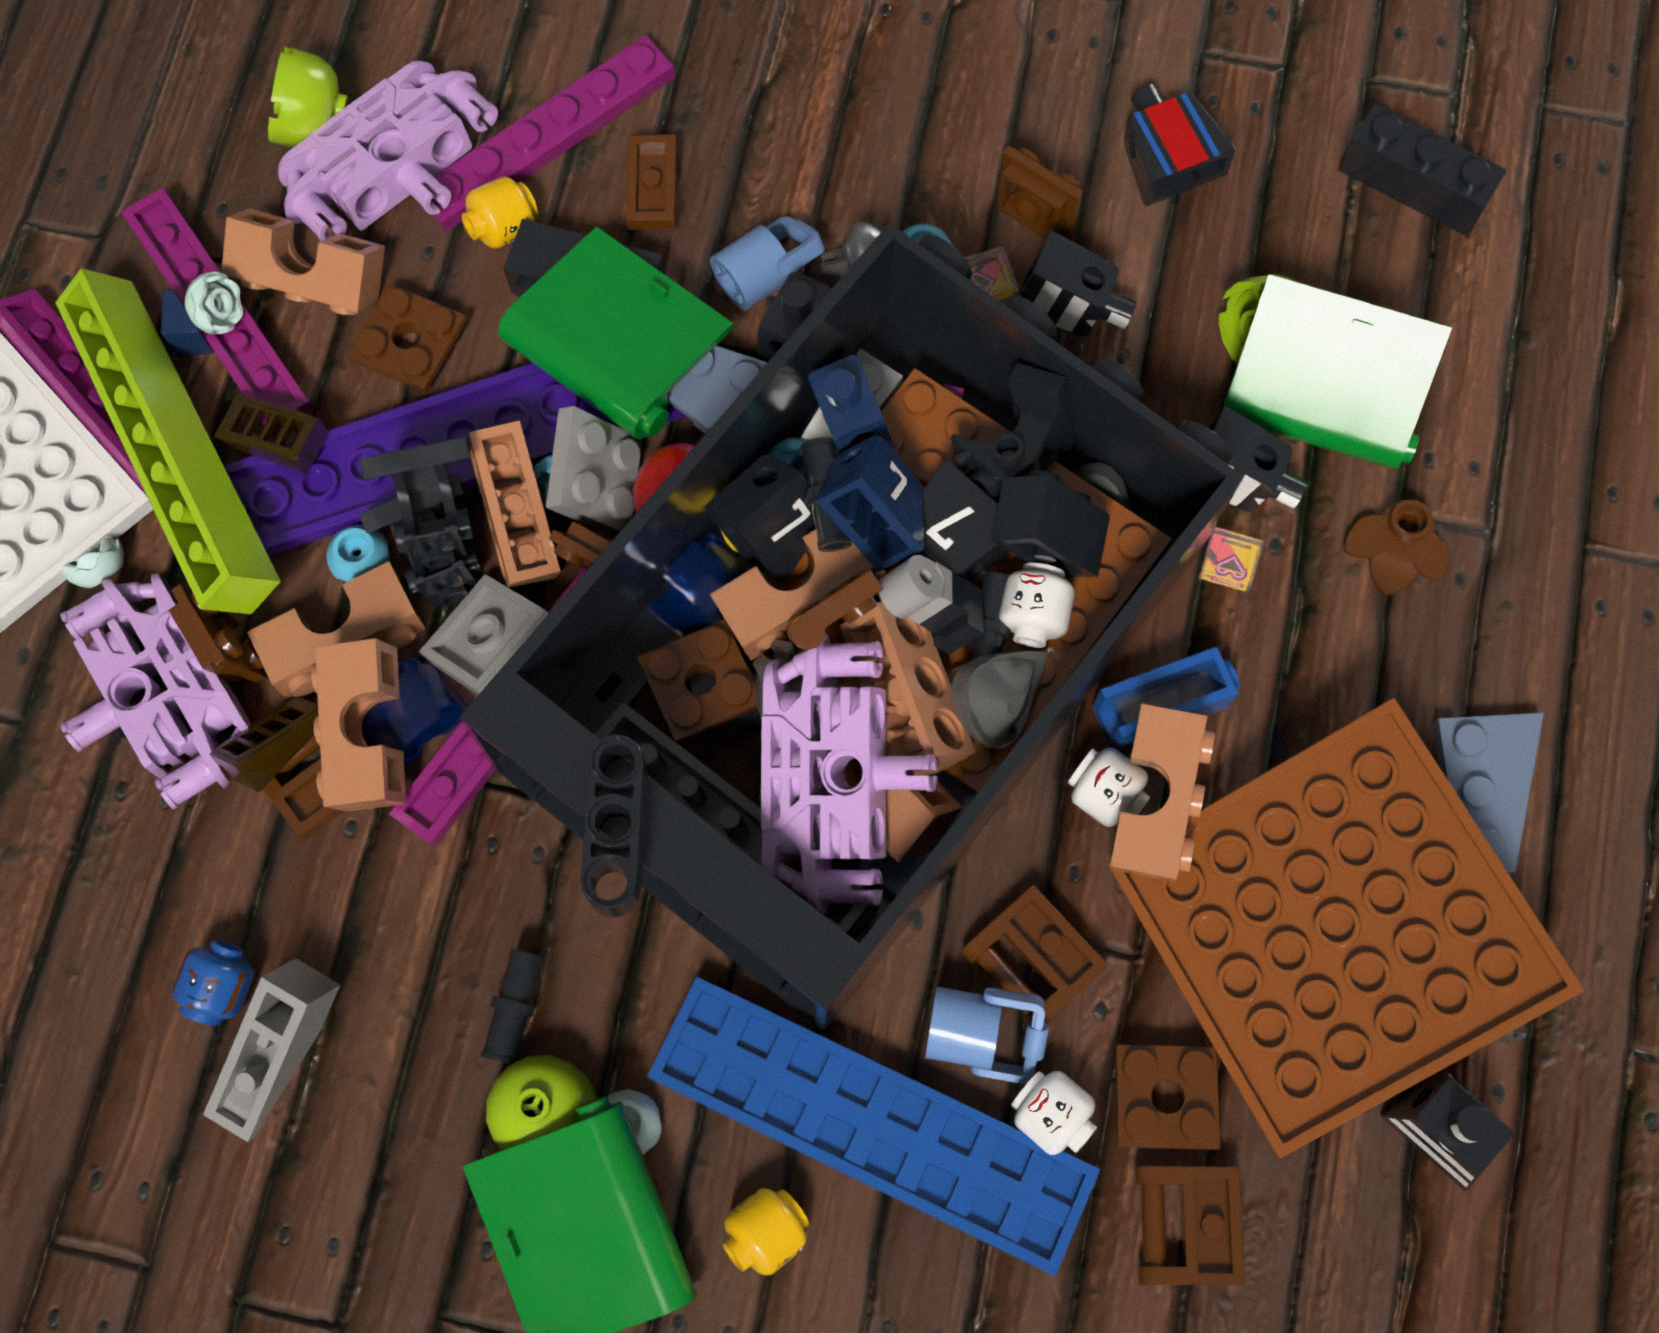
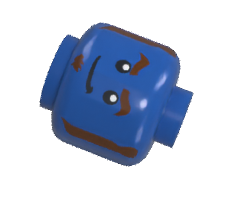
M212 940L210 947H194L187 952L172 988L173 998L181 1005L179 1008L180 1014L199 1023L218 1026L221 1025L223 1019L234 1018L240 1013L255 976L253 967L241 958L244 952L242 948L229 942Z

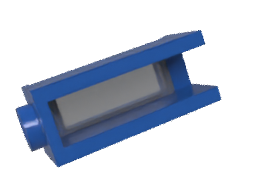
M1214 647L1101 689L1092 705V709L1109 747L1120 750L1134 743L1141 704L1206 716L1229 708L1239 694L1237 690L1239 688V680L1231 662L1228 660L1223 661L1218 648Z

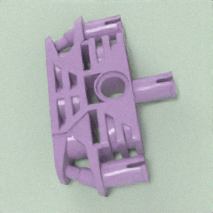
M420 60L407 64L391 77L383 79L331 117L318 130L311 132L310 136L282 157L278 166V176L280 182L287 187V195L284 202L286 218L294 220V224L305 223L317 235L318 239L322 241L332 237L326 231L327 228H330L336 235L339 233L345 234L347 228L346 222L329 207L331 204H334L340 211H343L344 215L353 221L359 230H364L409 195L418 201L428 214H439L440 210L431 201L432 198L445 209L450 203L451 192L440 184L434 176L472 148L463 122L455 113L458 112L476 131L482 132L486 131L487 127L478 117H482L492 126L497 120V108L476 91V78L473 74L454 70L437 75L432 64Z
M160 573L151 574L152 583L144 584L140 582L116 584L111 578L101 579L104 587L103 591L93 595L70 610L62 612L60 616L63 622H68L65 626L76 639L73 641V644L101 691L104 700L72 719L61 723L62 732L69 733L65 737L77 752H81L85 747L121 727L143 767L158 777L155 780L156 787L159 790H164L160 794L172 809H176L181 803L216 782L226 789L231 779L209 755L219 746L216 736L219 732L233 724L237 728L230 738L239 732L247 730L252 725L226 678L209 672L200 665L169 612V609L175 606L178 601L171 591V586ZM143 599H156L157 604L142 613L133 604L141 602ZM107 624L111 631L105 633L100 628ZM90 634L94 640L91 643L84 639ZM136 634L138 635L143 646L145 647V650L143 651L140 645L138 644L136 638L134 637V635ZM160 675L168 690L165 691L153 679ZM146 689L143 700L137 705L129 707L132 696L137 691ZM180 715H184L193 732H189ZM185 753L193 758L186 764L181 757ZM168 763L176 768V770L169 774L165 768V765Z
M826 633L823 642L818 647L804 650L793 656L792 661L785 665L778 659L767 664L763 676L761 731L762 868L781 883L784 882L791 886L792 891L807 898L809 905L823 915L827 912L830 904H870L871 906H878L880 904L883 890L860 889V885L883 884L882 874L879 869L833 870L832 859L885 858L886 790H926L927 792H933L938 776L914 775L916 770H938L937 761L933 754L925 756H886L885 689L872 686L861 688L841 687V689L832 687V677L879 678L882 674L883 663L860 660L862 658H883L880 642L831 644ZM802 675V691L793 692L790 680ZM853 758L859 761L863 770L862 779L854 788L848 785L844 774L846 765ZM827 791L834 796H827ZM792 855H801V872L789 867Z

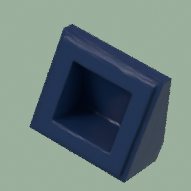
M164 290L162 294L161 334L178 356L213 354L211 346L199 328L190 320L185 307L173 290Z

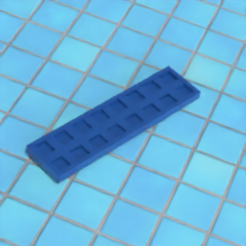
M697 976L647 1076L650 1080L1052 1276H1056L1101 1170L1063 1151L1056 1155H1050L1025 1133Z

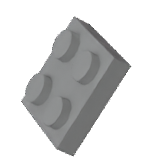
M575 406L559 408L546 508L616 537L633 517V486L638 474L642 439H635L626 431Z
M484 574L469 592V595L461 601L421 648L419 653L429 663L479 695L549 613Z

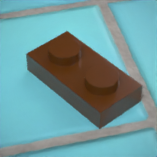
M676 134L628 135L626 224L628 230L676 229L678 151Z

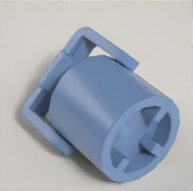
M785 216L777 219L767 227L762 225L756 226L710 258V265L720 286L731 301L741 310L747 311L780 289L791 272L797 271L823 253L825 247L815 228L800 220ZM789 235L794 240L802 243L786 253L779 241Z
M936 987L925 1058L971 1066V1072L977 1076L1026 1084L1034 1076L1036 1062L1044 1058L1049 1026L1044 1023L1045 1002L1037 995L997 988H987L984 990V995ZM1002 1006L1033 1011L1032 1021L1027 1023L1022 1056L1025 1058L1023 1067L993 1062Z

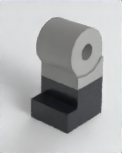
M913 555L879 579L883 590L878 593L886 609L894 616L901 619L908 617L934 633V646L948 655L984 633L983 590L941 564L934 563L921 555Z

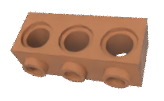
M520 420L468 432L473 457L471 462L505 586L509 589H515L555 579L561 571L557 556L554 553L553 541L549 539L551 534Z
M877 602L875 608L849 624L847 621L840 625L846 643L879 641L882 646L883 658H862L860 660L883 663L881 676L879 678H858L862 687L872 686L886 690L887 756H925L933 754L937 761L938 770H916L914 775L919 776L936 774L976 753L969 733L958 719L952 701L951 685L929 630L908 617L901 619L894 616L886 609L882 602Z

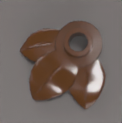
M1400 500L1389 506L1384 515H1368L1363 517L1354 525L1345 541L1344 551L1346 554L1371 559L1369 570L1372 581L1376 588L1384 595L1394 594L1403 590L1417 573L1430 580L1441 581L1449 565V551L1447 545L1434 533L1435 523L1432 513L1425 504L1417 500ZM1402 520L1409 521L1414 526L1415 531L1408 533L1402 530L1398 522Z

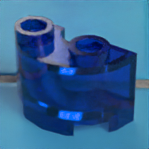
M711 532L707 533L702 546L693 541L676 559L663 578L670 583L659 598L652 599L650 603L649 613L681 637L725 619L710 594L752 569L738 552L732 550Z
M411 658L398 666L400 699L384 701L374 705L366 713L362 723V735L366 744L369 747L383 745L403 751L404 767L420 755L421 749L430 740L439 735H446L462 722L459 716L468 707V704L437 667L431 664L422 665L417 658Z

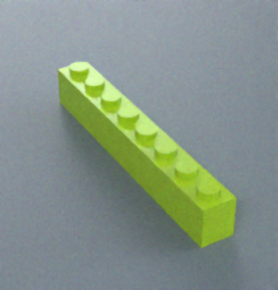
M81 268L55 303L196 601L202 610L252 614L281 582L132 281Z

